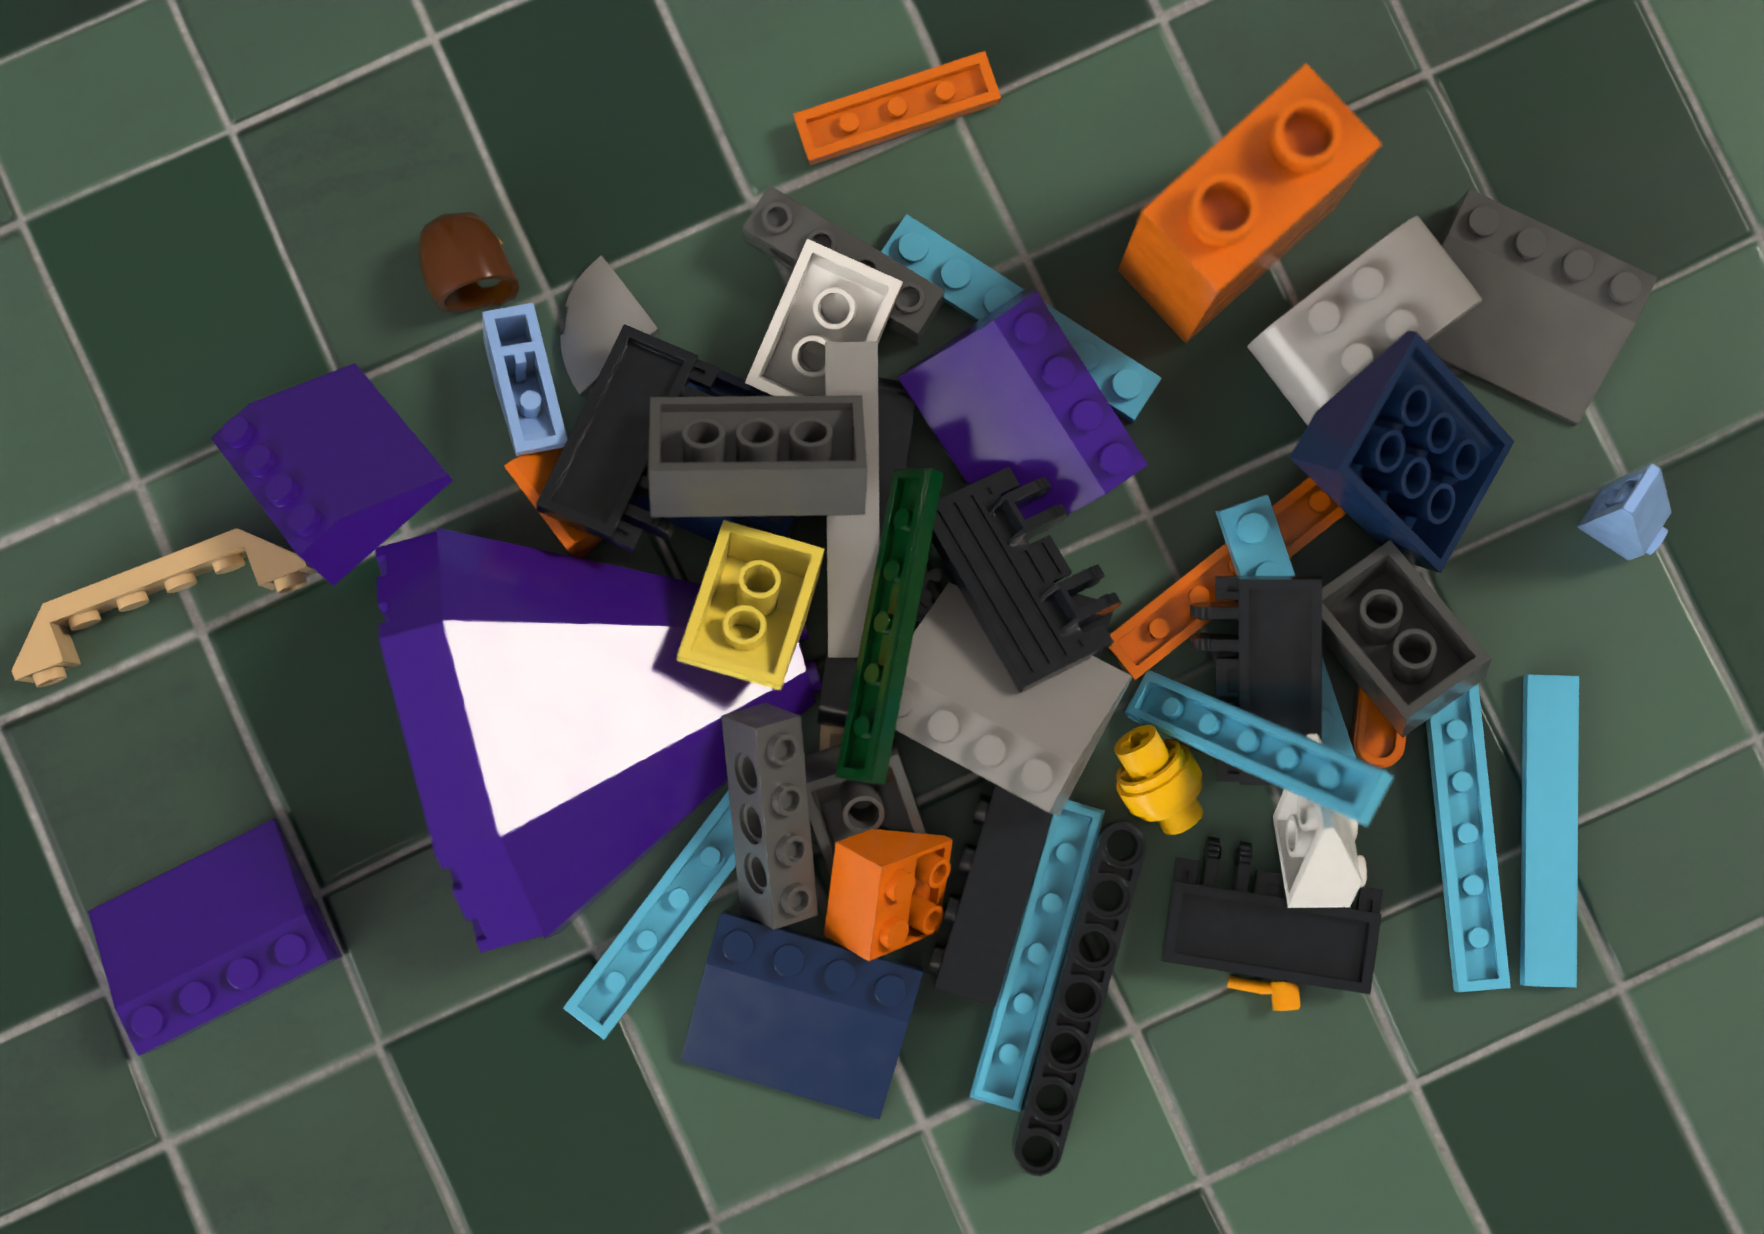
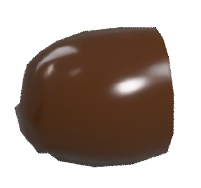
M472 212L442 214L427 223L420 233L418 244L420 269L428 291L443 311L462 312L486 306H500L515 300L519 291L518 280L502 247L503 242L495 236L482 218ZM482 280H501L495 286L483 288L477 283Z

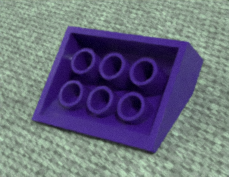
M1021 291L897 377L968 485L1006 467H1010L1020 484L1019 487L1046 476L1053 489L1042 499L1033 501L1019 509L1024 520L1058 504H1062L1069 515L1107 494L1148 465L1037 291Z
M355 363L249 403L211 437L212 441L297 555L333 586L453 481L451 476Z
M272 819L88 911L115 1010L137 1056L156 1051L342 957L277 819Z

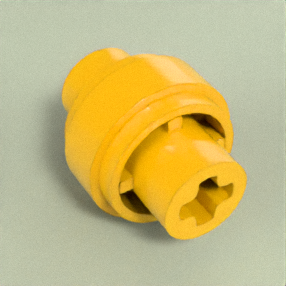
M1152 725L1136 727L1124 734L1116 742L1114 752L1121 762L1116 772V790L1129 812L1143 821H1157L1163 833L1167 835L1180 834L1197 824L1204 812L1197 799L1202 789V770L1189 748L1174 739H1161L1156 728Z

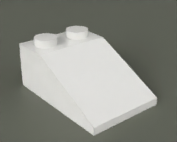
M807 239L745 383L773 396H826L825 342L879 343L903 281Z
M1318 734L1306 735V737L1322 743ZM1284 789L1273 814V822L1288 908L1350 907L1359 888L1364 887L1367 877L1365 859L1362 855H1357L1355 845L1358 822Z

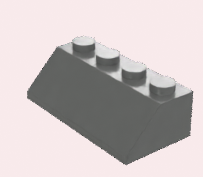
M862 395L650 397L649 490L651 517L865 515L867 458Z

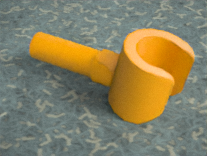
M1229 975L1227 988L1261 995L1271 994L1273 1011L1300 1009L1299 987L1295 982L1282 980L1258 981Z

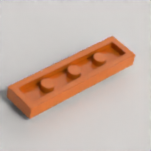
M982 51L793 113V117L809 166L998 105L1001 103V95L986 52Z

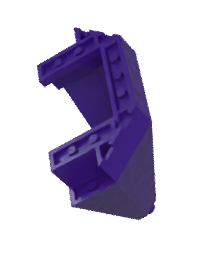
M437 528L435 532L380 546L375 549L376 559L381 572V576L377 577V601L385 619V623L378 625L379 641L433 849L441 868L450 869L453 880L452 892L465 920L472 921L476 943L481 953L536 937L544 936L546 939L561 933L728 783L721 715L768 703L802 716L816 703L813 691L822 689L815 659L805 662L800 645L801 641L809 639L806 625L803 627L781 691L677 661V655L701 584L441 528Z

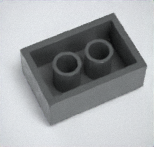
M1391 540L1322 588V641L1402 738L1486 678L1492 658Z

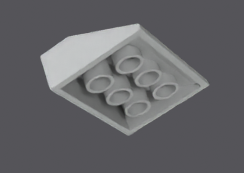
M949 582L913 633L895 730L1039 808L1060 816L1133 677L1091 656L1090 659L1020 694L960 589Z

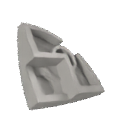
M602 255L589 265L573 286L565 304L567 314L564 333L560 336L563 361L567 373L580 396H583L594 387L624 324L654 337L660 333L657 326Z

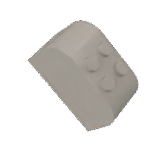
M1417 215L1393 230L1259 334L1247 348L1308 426L1319 408L1408 330L1417 332L1428 343L1479 305L1483 298Z

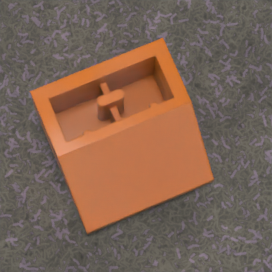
M870 829L837 841L835 843L824 936L867 961H871L939 932L944 916L943 903L947 878L951 867L950 856L953 839L943 835Z

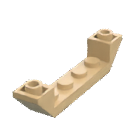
M241 529L230 530L43 603L11 670L13 677L16 681L35 683L38 688L66 679V670L81 665L68 626H70L72 631L84 629L101 621L100 614L118 607L119 612H125L146 605L150 602L148 595L166 589L167 593H175L188 589L198 583L196 576L212 570L217 575L237 570L246 564L244 561L245 557L249 559L258 586L270 590L277 589L278 594L291 592L308 584L306 577L317 573V571L294 552Z

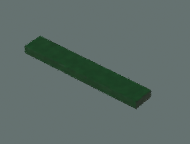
M932 468L894 469L838 758L835 775L837 778L885 785L944 475V473Z

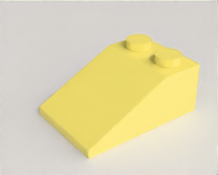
M723 520L677 655V661L781 691L818 584L825 548Z

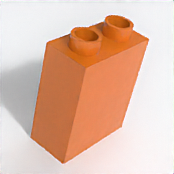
M1306 63L1142 210L1118 267V272L1186 344L1334 211L1382 143Z

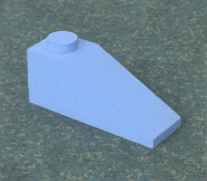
M534 303L483 311V341L494 386L516 456L564 447L567 442V436Z
M1651 463L1603 485L1577 525V528L1628 561L1643 556L1645 553L1648 555L1653 554L1668 533V529L1664 528L1663 525L1672 513L1661 469Z

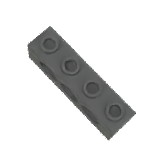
M771 185L767 187L742 227L746 243L791 270H794L804 244L809 239L903 281L885 327L917 346L944 304L945 290Z
M768 703L723 714L721 717L740 911L773 930L817 916L818 908L801 716Z

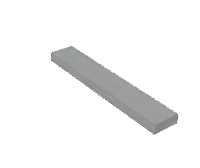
M825 342L826 396L862 395L867 458L865 515H827L828 658L858 657L880 545L878 342Z

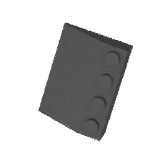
M1469 189L1455 204L1438 242L1483 300L1427 344L1445 364L1573 425H1577L1637 323L1658 277Z

